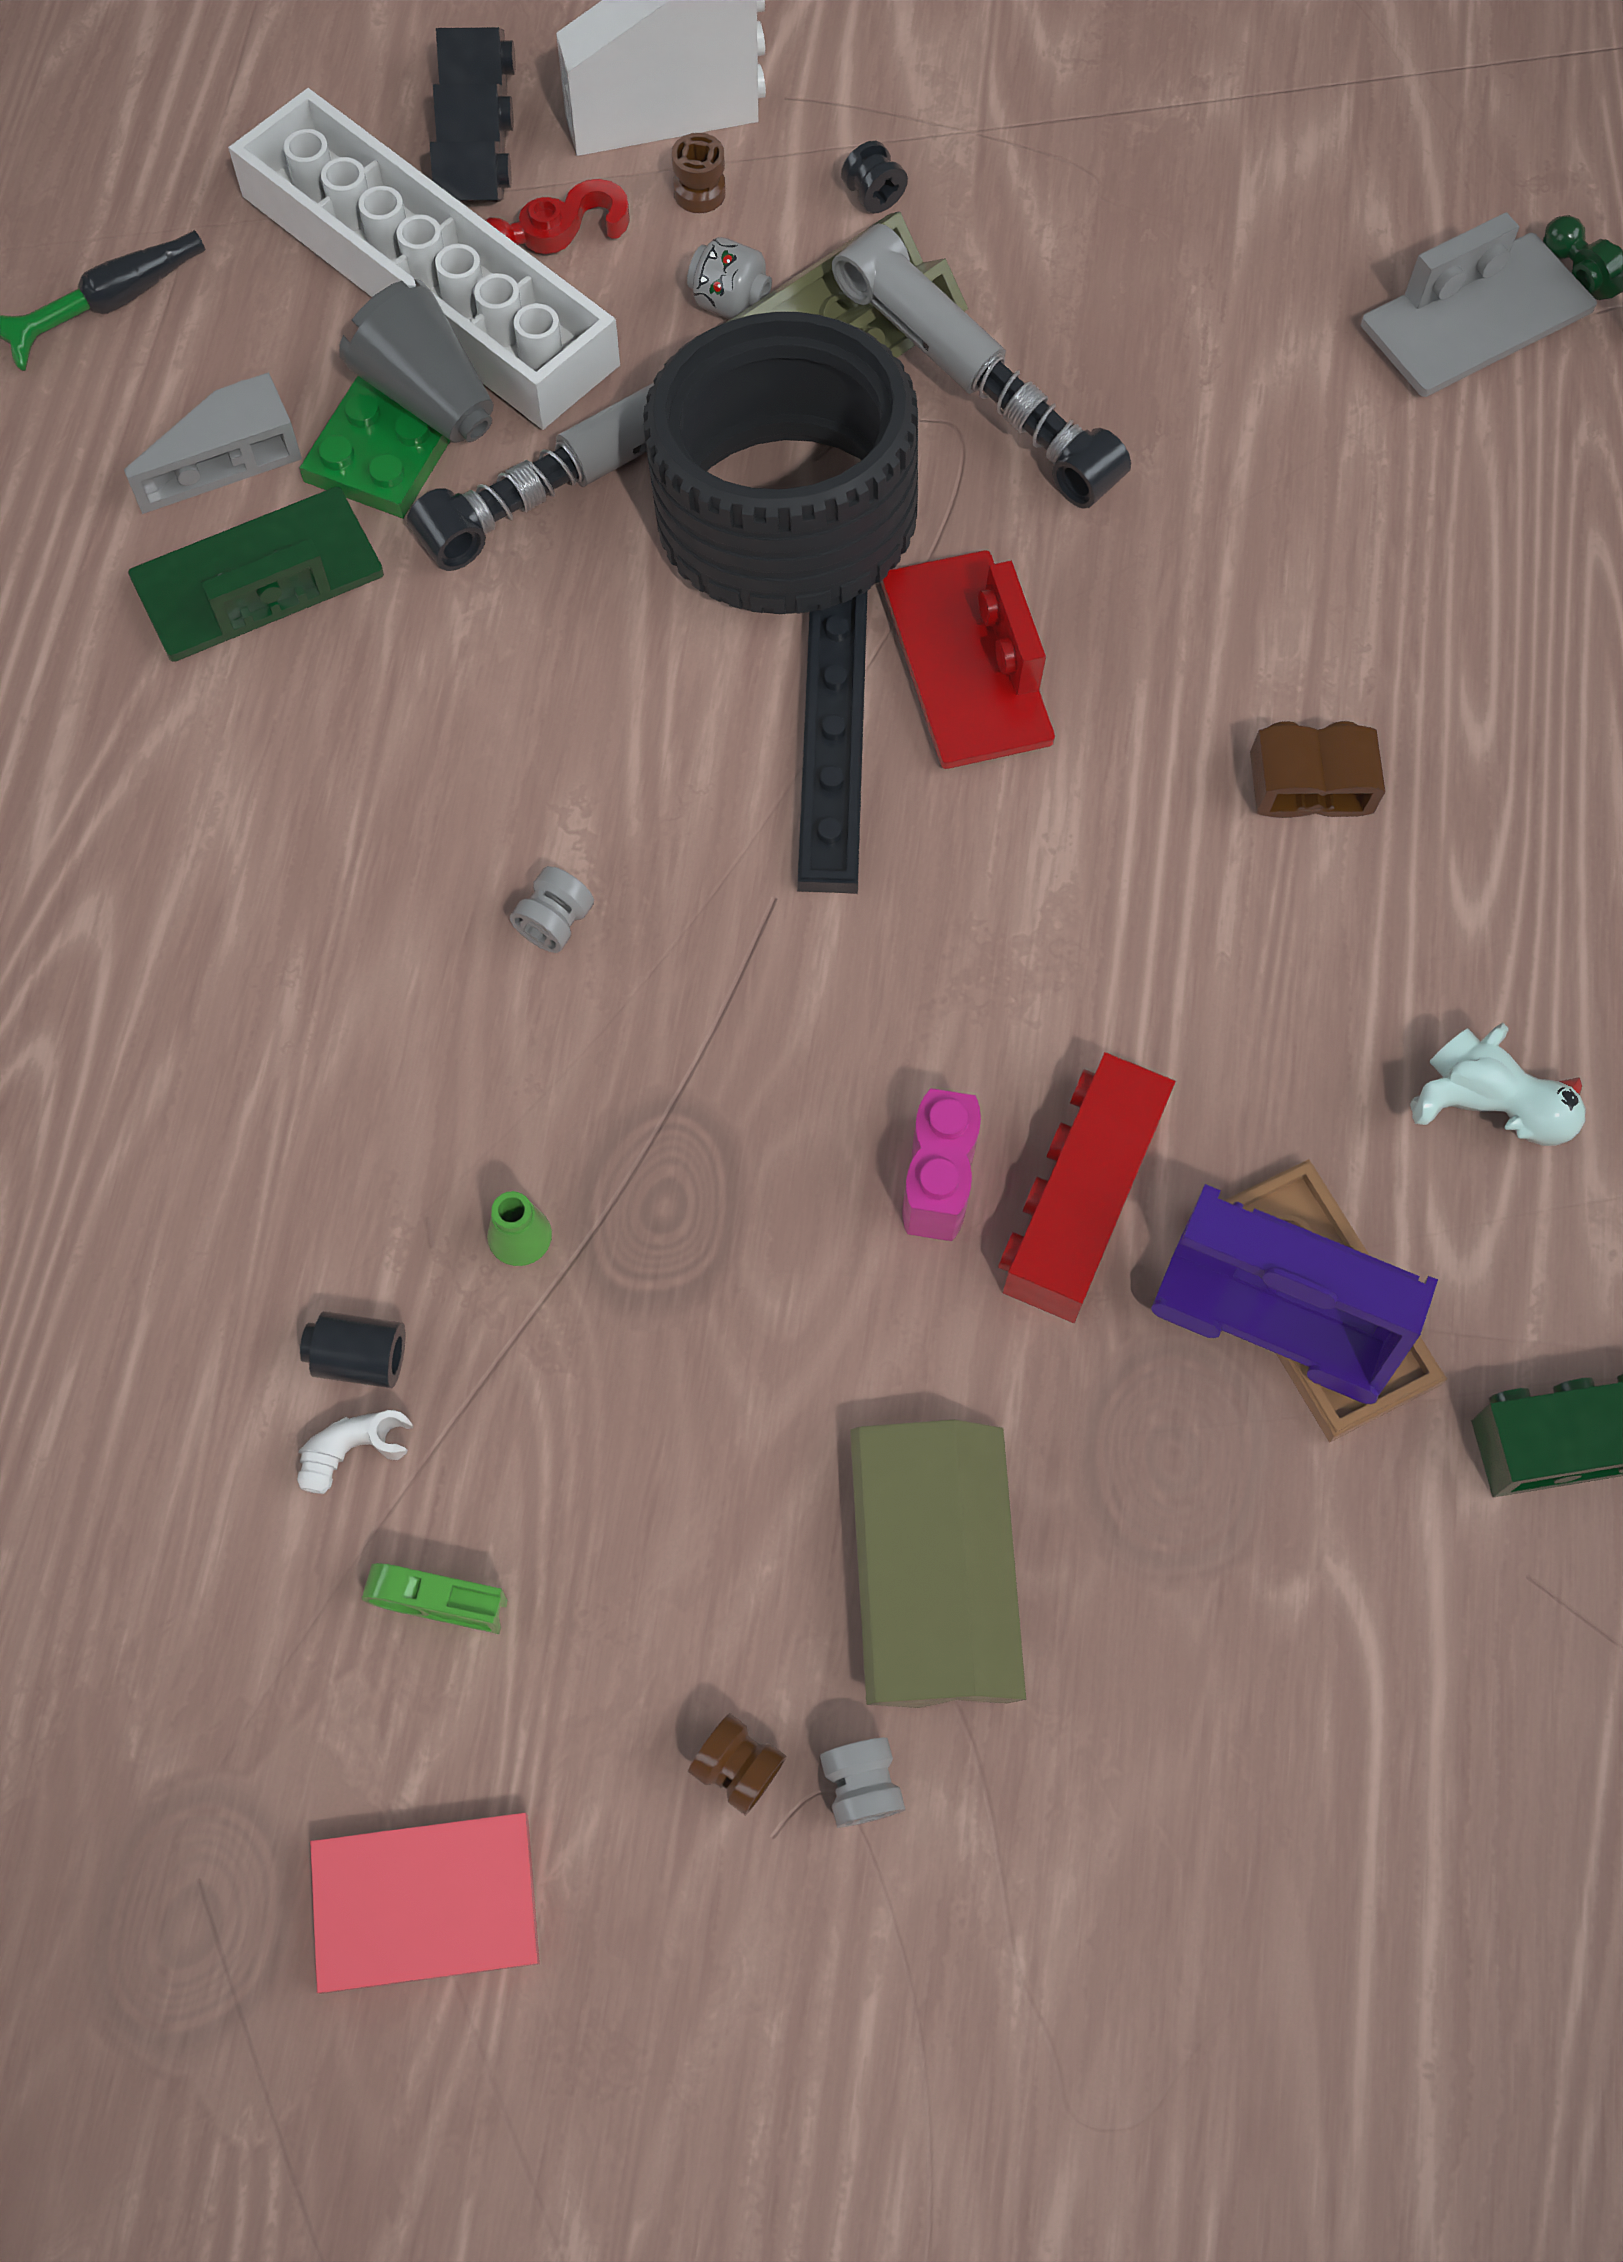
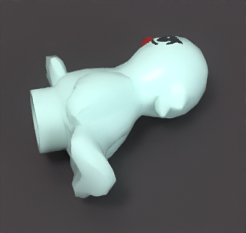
M1504 1023L1496 1026L1482 1041L1467 1028L1448 1042L1430 1060V1064L1443 1078L1426 1083L1420 1096L1414 1097L1410 1103L1412 1118L1415 1124L1427 1125L1443 1108L1447 1107L1479 1112L1504 1111L1510 1118L1505 1125V1129L1517 1131L1519 1139H1526L1529 1142L1542 1146H1557L1574 1138L1585 1123L1586 1108L1580 1096L1582 1083L1580 1077L1553 1081L1538 1079L1526 1074L1515 1060L1498 1046L1506 1037L1509 1029Z

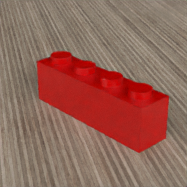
M1106 1052L1102 1056L1096 1073L1086 1069L1083 1070L1070 1101V1104L1080 1108L1072 1126L1060 1123L1046 1156L1056 1161L1055 1167L1048 1181L1038 1176L1036 1177L1022 1212L1033 1216L1024 1236L1012 1232L999 1262L998 1268L1008 1272L1003 1294L1075 1323L1176 1082L1175 1080Z

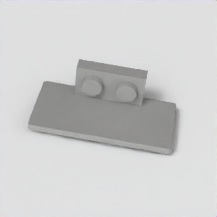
M1507 212L1418 255L1405 295L1364 314L1361 327L1422 397H1427L1593 313L1597 305L1595 298L1535 233H1528L1515 240L1520 226Z

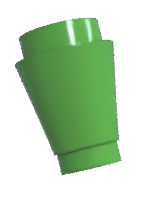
M516 1191L505 1192L498 1196L492 1205L487 1235L488 1245L494 1256L503 1263L512 1266L529 1265L539 1260L548 1250L552 1240L551 1225L546 1216L524 1194Z

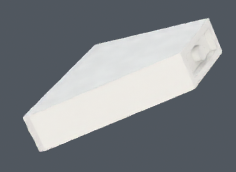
M602 0L558 31L556 35L565 115L576 155L580 156L681 137L691 133H702L758 122V98L766 96V87L762 67L758 64V56L765 55V39L760 21H757V13L765 10V0Z

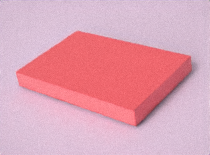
M526 1813L310 1841L317 1993H332L540 1964L529 1821Z

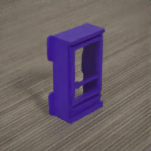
M1205 1184L1174 1250L1151 1307L1152 1312L1159 1318L1207 1338H1217L1220 1336L1221 1331L1232 1334L1308 1366L1307 1377L1318 1385L1364 1404L1376 1403L1378 1396L1421 1335L1438 1279L1428 1276L1424 1283L1418 1281L1420 1276L1258 1209L1254 1208L1253 1212L1243 1209L1244 1205L1240 1202L1231 1204L1218 1198L1221 1190Z

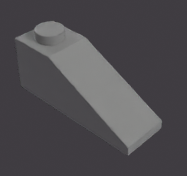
M268 372L215 390L128 465L124 471L140 510L144 514L301 460L302 457L291 421Z

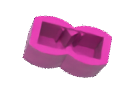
M930 1088L919 1105L912 1145V1161L907 1173L902 1208L904 1227L909 1235L953 1241L962 1227L971 1190V1165L981 1124L980 1106L976 1095Z

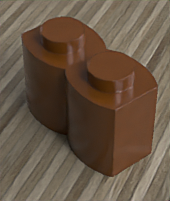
M1282 721L1260 729L1250 750L1256 810L1259 815L1276 818L1302 817L1315 813L1327 817L1365 816L1375 813L1386 792L1377 729L1360 726L1350 721H1340L1317 730L1307 726H1299L1295 722Z

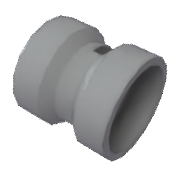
M547 866L543 868L534 881V893L530 899H523L518 903L510 914V921L513 927L528 941L548 952L558 953L571 937V925L574 921L581 920L587 915L594 905V898L587 887L577 878L564 870Z
M882 1737L859 1741L820 1754L825 1778L833 1783H837L838 1787L835 1789L837 1797L832 1804L837 1828L864 1824L905 1811L901 1789L891 1782L888 1770L893 1760L888 1738Z

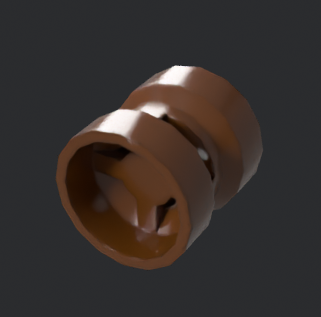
M691 133L682 136L672 147V169L675 173L673 177L674 198L677 204L686 211L692 213L713 211L722 205L725 199V176L723 174L725 169L724 147L718 139L706 133Z
M729 1713L706 1740L691 1763L688 1772L704 1785L716 1784L720 1788L724 1786L727 1789L728 1803L746 1816L771 1784L787 1756L770 1743L758 1744L748 1736L747 1726Z

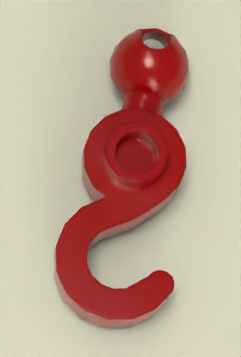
M592 179L575 185L568 192L565 203L551 197L536 198L528 202L521 209L518 222L509 224L506 220L492 217L487 218L485 221L517 245L525 244L527 248L534 252L552 254L565 249L573 241L580 229L583 215L587 210L595 207L609 210V213L606 215L607 235L611 239L619 238L627 230L630 215L627 194L619 185L608 180Z

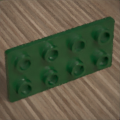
M333 487L129 569L128 574L169 660L176 662L380 579L384 576V571L340 487Z

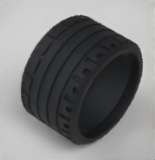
M770 312L734 319L716 326L686 343L675 355L667 360L664 368L654 378V386L649 388L646 396L647 404L644 406L643 427L660 541L663 549L667 551L669 561L672 565L677 566L678 573L684 579L690 580L693 587L700 592L707 593L710 598L738 609L757 613L800 614L823 610L839 603L847 602L853 597L871 589L875 583L881 582L888 575V571L897 566L901 561V554L906 553L910 546V538L914 536L918 512V408L916 391L913 390V382L910 375L904 372V365L898 358L892 355V351L886 345L881 344L877 338L858 327L833 318L802 312ZM783 440L812 441L836 447L861 460L835 477L813 485L788 489L751 488L724 481L707 472L711 467L733 453L757 444Z

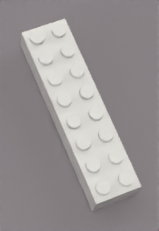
M305 89L228 147L242 197L368 295L373 297L386 287L399 281H403L409 288L416 287L414 279L421 280L433 292L482 383L542 430L620 366L616 319L311 89Z

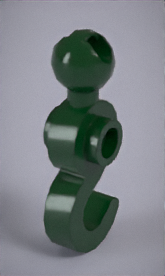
M1571 215L1556 217L1547 224L1543 243L1559 260L1570 258L1573 261L1572 274L1595 300L1610 299L1623 292V250L1618 245L1606 239H1598L1591 244L1585 241L1584 225L1578 218Z

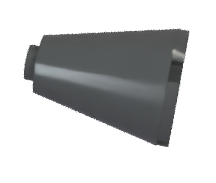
M414 279L416 287L409 288L403 281L391 284L375 294L356 313L352 321L359 329L351 342L343 335L339 344V357L351 372L454 443L464 440L467 442L476 441L487 432L492 424L490 415L494 408L493 401L433 292L418 279Z

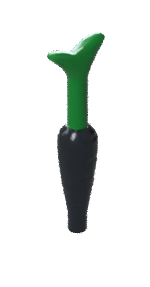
M193 230L173 241L138 250L99 264L83 273L77 286L78 289L26 315H0V338L11 345L14 363L20 370L25 371L31 347L40 334L88 310L100 314H108L119 309L157 284L160 279L166 277L182 263L206 250L198 233Z

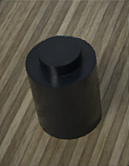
M323 1311L316 1323H307L304 1328L300 1344V1359L302 1362L309 1363L312 1377L392 1389L397 1383L403 1362L406 1340L405 1325L402 1322Z

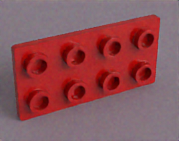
M983 550L889 570L888 575L881 581V585L942 768L950 769L1052 746L1055 733L1039 691L1046 655L1012 560L995 564L991 553Z

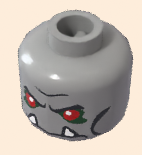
M717 237L708 245H700L694 253L688 270L687 285L693 289V297L698 306L732 319L770 293L772 278L766 275V262L760 251L728 238Z

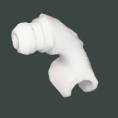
M396 1410L366 1414L350 1419L345 1417L340 1421L334 1422L323 1431L311 1437L299 1450L298 1453L302 1454L300 1459L302 1468L297 1477L300 1488L307 1492L324 1494L332 1485L333 1470H337L338 1463L343 1462L345 1454L351 1448L359 1445L370 1444L387 1459L399 1460L408 1450L398 1444L385 1443V1437L395 1427L401 1426L410 1429L413 1428V1424L404 1414Z

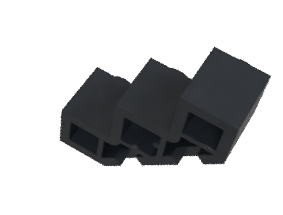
M499 27L436 28L439 84H433L436 142H430L432 181L457 200L503 199L504 188H511L512 184L510 154L505 153L506 131H513L514 127L512 97L507 96V75H515L516 71L513 40H505V32Z

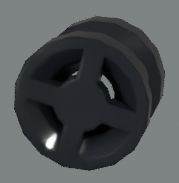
M877 140L865 142L854 149L845 160L841 169V178L845 185L851 191H858V199L861 205L872 214L881 213L892 207L904 194L908 184V176L900 164L894 161L891 162L889 151Z

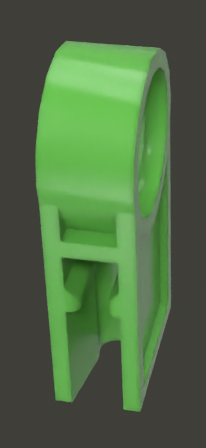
M382 1563L371 1564L362 1596L364 1602L386 1610L500 1634L501 1630L500 1608L507 1607L508 1603L501 1588Z

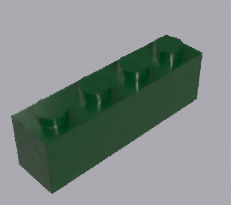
M1623 1374L1616 1378L1618 1383L1595 1386L1593 1378H1579L1554 1386V1393L1531 1397L1528 1388H1517L1489 1397L1490 1404L1471 1422L1492 1497L1623 1476Z

